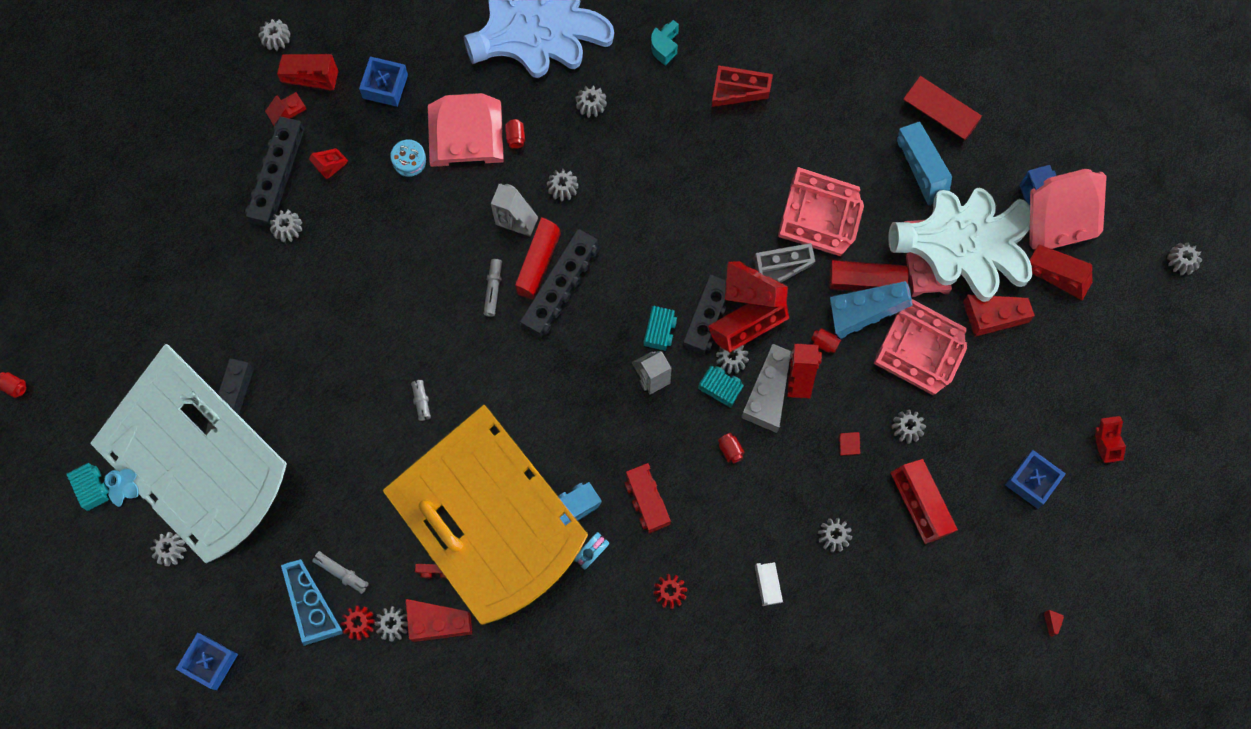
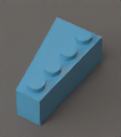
M906 281L830 297L835 332L840 339L854 331L861 330L871 323L874 324L888 315L891 316L913 306L910 287Z

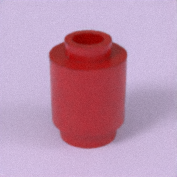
M517 119L510 120L505 125L507 143L511 148H520L525 142L524 125Z
M822 328L820 331L815 330L811 339L814 341L813 345H819L818 348L828 353H835L841 339L837 338V335Z
M9 372L0 373L1 391L14 398L25 393L26 382Z
M728 433L718 440L719 448L727 462L732 461L736 463L743 459L742 455L745 452L736 436Z

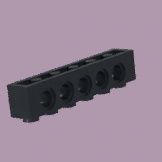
M279 117L278 122L274 125V135L269 140L268 153L263 157V167L257 175V185L252 190L251 203L245 210V215L252 224L272 227L270 221L274 220L273 216L277 213L305 130L301 121ZM279 153H283L282 156L276 157ZM277 169L276 173L270 174L271 171ZM272 186L270 190H265L266 187ZM266 203L264 207H259L260 204Z
M580 229L576 231L520 321L521 328L539 338H542L543 334L549 332L551 321L559 316L561 305L563 302L566 303L571 295L569 292L572 287L575 288L580 281L579 276L582 271L585 272L590 264L588 261L591 256L595 257L599 250L598 239ZM583 251L585 252V254L583 256H577L576 252ZM569 266H573L576 268L572 272L566 270V268ZM563 281L566 285L558 287L557 283ZM549 297H555L556 301L553 303L547 302V299ZM541 312L547 314V316L542 319L537 317V315Z

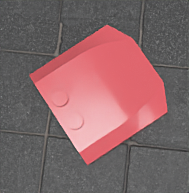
M482 93L447 95L428 105L429 158L431 167L449 166V162L485 160V163L504 162L500 100Z
M798 167L792 179L778 237L803 245L812 243V248L841 256L856 240L864 208L863 200H861L859 194L860 187Z
M1089 169L1074 171L1048 178L1039 189L1035 190L1034 188L1030 191L1029 245L1032 249H1036L1039 244L1053 249L1096 238L1102 233L1106 191V175L1103 172L1095 173Z
M912 299L913 306L896 313L875 357L874 364L934 395L951 383L967 350V342H965L966 328Z

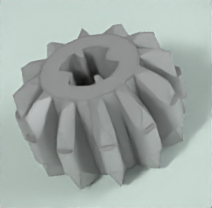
M271 19V23L265 22V27H260L259 38L262 45L267 46L269 50L275 48L278 51L280 46L285 48L284 43H289L290 32L285 23L282 24V21L278 20L275 23Z
M594 85L591 89L585 86V91L579 90V96H576V108L580 109L582 115L587 113L588 118L591 114L597 117V112L603 113V107H606V95L602 94L600 88L595 90Z
M562 169L561 173L555 170V176L550 175V181L547 182L548 193L553 194L554 199L560 197V200L563 201L564 197L570 200L571 195H576L575 189H578L577 177L572 176L571 171L565 173V170Z
M280 210L279 216L274 214L275 220L270 221L272 226L270 231L274 233V237L276 239L280 238L282 242H285L287 238L292 242L293 236L298 238L297 232L302 231L300 226L302 221L298 219V215L296 213L292 214L290 210H287L285 214Z
M1189 242L1184 245L1179 243L1170 250L1171 254L1167 258L1170 260L1168 266L1175 267L1173 272L1179 270L1180 275H1183L1185 272L1189 275L1193 270L1195 271L1199 268L1202 259L1198 256L1201 252L1195 251L1196 246L1191 248Z
M743 345L730 353L719 347L720 352L716 353V357L719 359L716 363L722 364L721 368L723 370L728 368V374H731L732 369L737 374L739 373V368L744 370V363H748L749 359L746 357L748 351H742ZM729 355L736 356L735 360L729 359Z
M907 410L905 415L901 411L899 417L893 419L895 424L892 425V429L897 430L894 432V436H901L899 441L902 442L906 438L907 443H911L912 439L917 442L919 436L922 437L924 435L922 430L926 428V425L921 424L924 420L923 417L917 418L918 412L911 415V411ZM907 423L910 424V426H912L911 430L907 429L908 426L905 427Z
M836 518L835 523L828 519L827 524L822 523L821 525L823 530L818 531V534L823 536L819 539V542H826L823 546L824 549L830 545L831 552H834L836 547L841 552L843 550L842 545L844 547L849 546L846 540L852 539V536L847 534L851 532V528H844L847 524L845 521L840 525L839 518ZM833 531L837 532L836 535L839 534L837 539H833V535H830L833 533Z
M168 532L166 536L160 534L159 541L153 540L156 546L151 547V550L155 552L152 558L157 559L158 564L164 563L165 566L169 567L171 562L174 565L177 564V558L184 559L181 552L186 551V548L182 547L185 541L180 540L178 534L173 536L171 532Z
M392 606L390 613L384 608L383 612L385 615H377L381 621L375 622V625L381 627L376 632L378 634L383 633L381 638L384 640L389 636V641L391 642L394 641L395 635L397 639H402L400 632L404 634L408 632L403 629V627H408V622H403L407 619V614L402 615L403 610L401 608L396 611L395 607ZM393 619L397 624L393 625L391 629L388 623H391Z

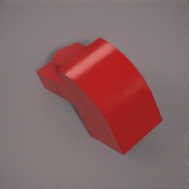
M1120 416L1102 418L1100 427L1095 430L1098 451L1104 463L1124 460L1126 445L1120 436L1123 424Z

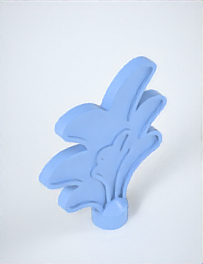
M489 0L490 18L487 25L479 32L464 35V42L473 64L494 56H507L518 60L525 66L531 76L538 78L545 75L548 71L549 57L561 62L570 69H576L581 64L583 54L582 46L578 39L608 47L613 42L614 29L610 21L601 14L592 10L578 8L580 0Z

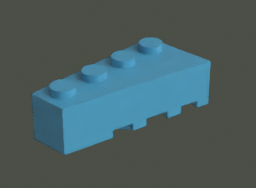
M920 122L900 128L899 137H897L898 145L902 147L929 206L934 203V198L940 190L950 191L952 176Z
M590 482L584 485L580 483L572 489V492L568 494L564 492L558 496L577 521L597 509L602 502ZM565 513L560 517L565 525L571 522Z
M302 560L281 565L303 645L343 634L342 629Z

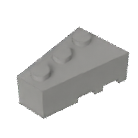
M499 184L491 202L495 224L531 236L538 216L515 187L509 184Z
M812 243L759 252L753 257L755 269L759 273L769 276L780 283L809 268L815 262Z
M662 351L650 352L632 362L641 380L639 382L644 391L648 390L649 394L670 384L671 366Z

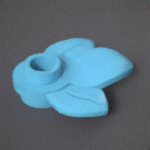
M131 469L112 470L105 476V484L109 487V498L118 507L122 505L125 497H138V487L133 482L137 474Z

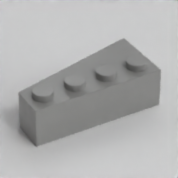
M773 344L743 411L742 418L777 433L780 426L791 351Z

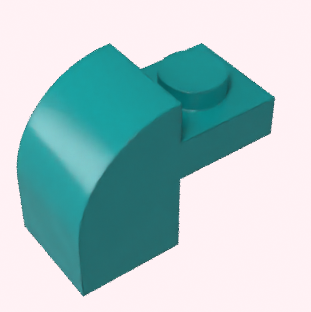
M674 20L670 24L664 25L661 31L655 28L651 37L652 53L664 65L677 54L678 45L672 39L678 34L679 24Z

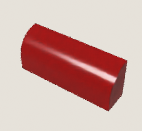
M922 76L918 78L903 99L964 140L968 138L982 115Z
M541 217L515 285L517 295L532 300L535 299L539 292L561 234L560 228L545 218Z
M831 260L830 290L862 291L904 281L908 284L907 265Z
M748 303L708 326L709 331L715 342L730 353L788 320L787 303L786 306L779 307Z
M923 459L904 464L891 472L925 544L958 530Z

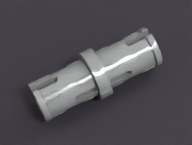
M423 380L411 383L414 393L413 402L417 407L419 420H425L424 417L426 419L431 418L427 404L429 399L425 394Z

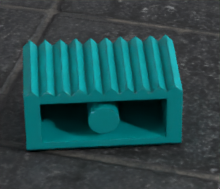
M652 306L644 338V346L666 351L667 345L671 346L673 335L670 332L671 328H675L677 317H674V310Z
M710 366L699 383L698 389L732 408L744 385L741 384L742 381L739 378L727 376L722 368Z
M87 463L67 473L74 493L83 509L88 511L109 500L107 497L109 490L105 483H101L99 479L101 473L97 466Z

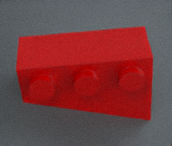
M282 54L277 75L283 83L334 91L339 71L332 54Z
M718 65L712 107L769 98L773 74Z
M1039 244L1029 260L1033 275L1048 281L1080 300H1083L1092 284V264Z
M740 261L728 262L725 300L771 307L786 306L788 286L759 273L755 269L749 268Z
M967 295L963 301L975 336L1029 323L1035 316L1029 298L993 296L989 301L984 302L975 295Z
M794 345L789 359L787 397L811 398L815 375L822 359V352H818L819 345Z
M647 463L627 471V482L624 485L628 494L632 493L634 497L632 504L635 511H639L642 518L639 521L643 530L647 529L648 533L670 525L671 520L657 490V484L649 471L650 466Z
M406 599L409 640L412 642L472 634L471 615L468 611Z

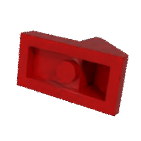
M297 92L283 100H280L278 95L275 96L265 112L273 125H275L279 117L290 119L306 110V107Z
M337 148L312 153L309 158L315 168L326 179L330 178L348 162Z

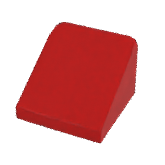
M859 432L841 433L838 437L840 456L860 454Z
M1048 610L1044 613L1048 633L1050 636H1054L1059 633L1064 615Z

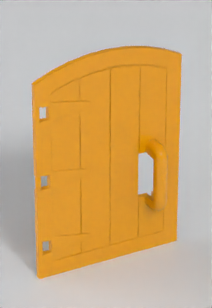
M485 405L480 407L383 489L385 495L427 550L429 556L435 561L482 625L499 620L520 610L546 592L571 565L588 536V533ZM493 425H495L496 428L500 431V433L496 434L495 436L490 431V428L493 427ZM528 468L535 475L530 480L524 474ZM440 506H444L464 533L461 538L453 535L436 512ZM564 513L571 521L567 525L560 519ZM425 519L428 520L448 549L444 550L424 523Z

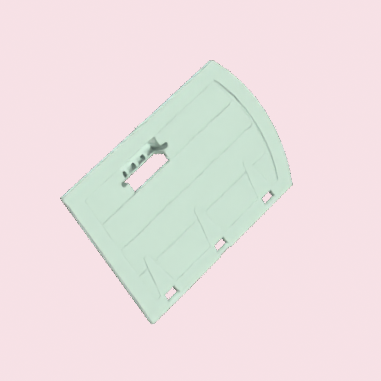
M168 344L162 347L90 443L115 470L131 469L137 474L133 482L137 485L140 496L148 501L152 508L205 563L235 548L255 529L276 497L287 465ZM183 404H193L216 428L211 429L205 435L180 408ZM114 452L119 457L117 461L110 456V453ZM152 492L158 498L156 502L149 496ZM191 534L199 540L196 544L189 538Z

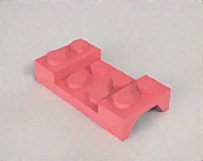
M925 220L904 221V222L919 223V222H922V221H925ZM906 253L911 297L928 292H941L943 294L951 292V285H942L936 280L926 260L917 254Z

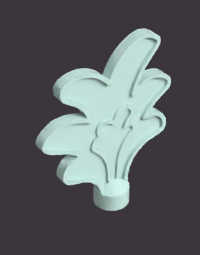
M976 188L964 206H961L958 197L954 193L940 190L934 198L933 212L928 219L919 223L893 222L891 224L888 237L889 247L893 253L911 252L922 257L930 265L936 280L942 285L953 284L961 274L968 282L975 296L979 300L986 302L998 290L999 275L997 269L1012 284L1019 287L1025 286L1032 277V267L1029 258L1016 244L1030 230V205L1020 199L1015 201L1005 212L993 217L995 202L986 190Z

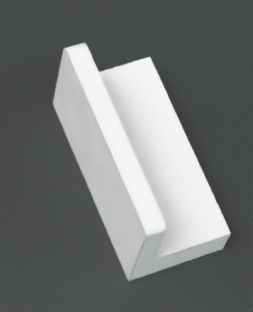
M775 562L763 565L757 563L755 571L762 606L782 603Z

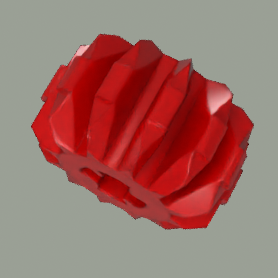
M667 574V581L660 577L659 581L661 584H654V587L659 590L653 591V595H660L656 599L657 603L664 600L663 608L666 607L668 602L670 603V608L673 609V602L678 606L681 605V601L678 598L686 599V596L682 593L687 592V588L681 587L684 584L683 580L678 583L676 582L678 579L677 575L674 576L673 580H670V574ZM671 587L676 593L673 592V596H669L664 590L667 591V588Z
M355 606V612L349 608L348 613L350 615H342L347 620L341 623L342 627H346L343 633H349L350 639H353L356 635V639L360 641L362 634L366 638L369 637V634L366 632L367 630L374 631V628L370 627V625L375 624L376 621L370 619L374 614L372 612L367 613L368 608L363 607L360 610L359 606ZM359 618L362 622L361 626L354 624L356 620L359 621Z

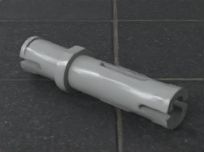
M491 259L489 275L486 278L488 281L484 315L495 316L498 287L502 279L500 277L502 261L499 259Z
M320 551L315 555L317 558H313V563H316L342 580L344 585H350L361 594L365 591L366 588L364 587L368 586V582L356 576L354 571L345 569Z

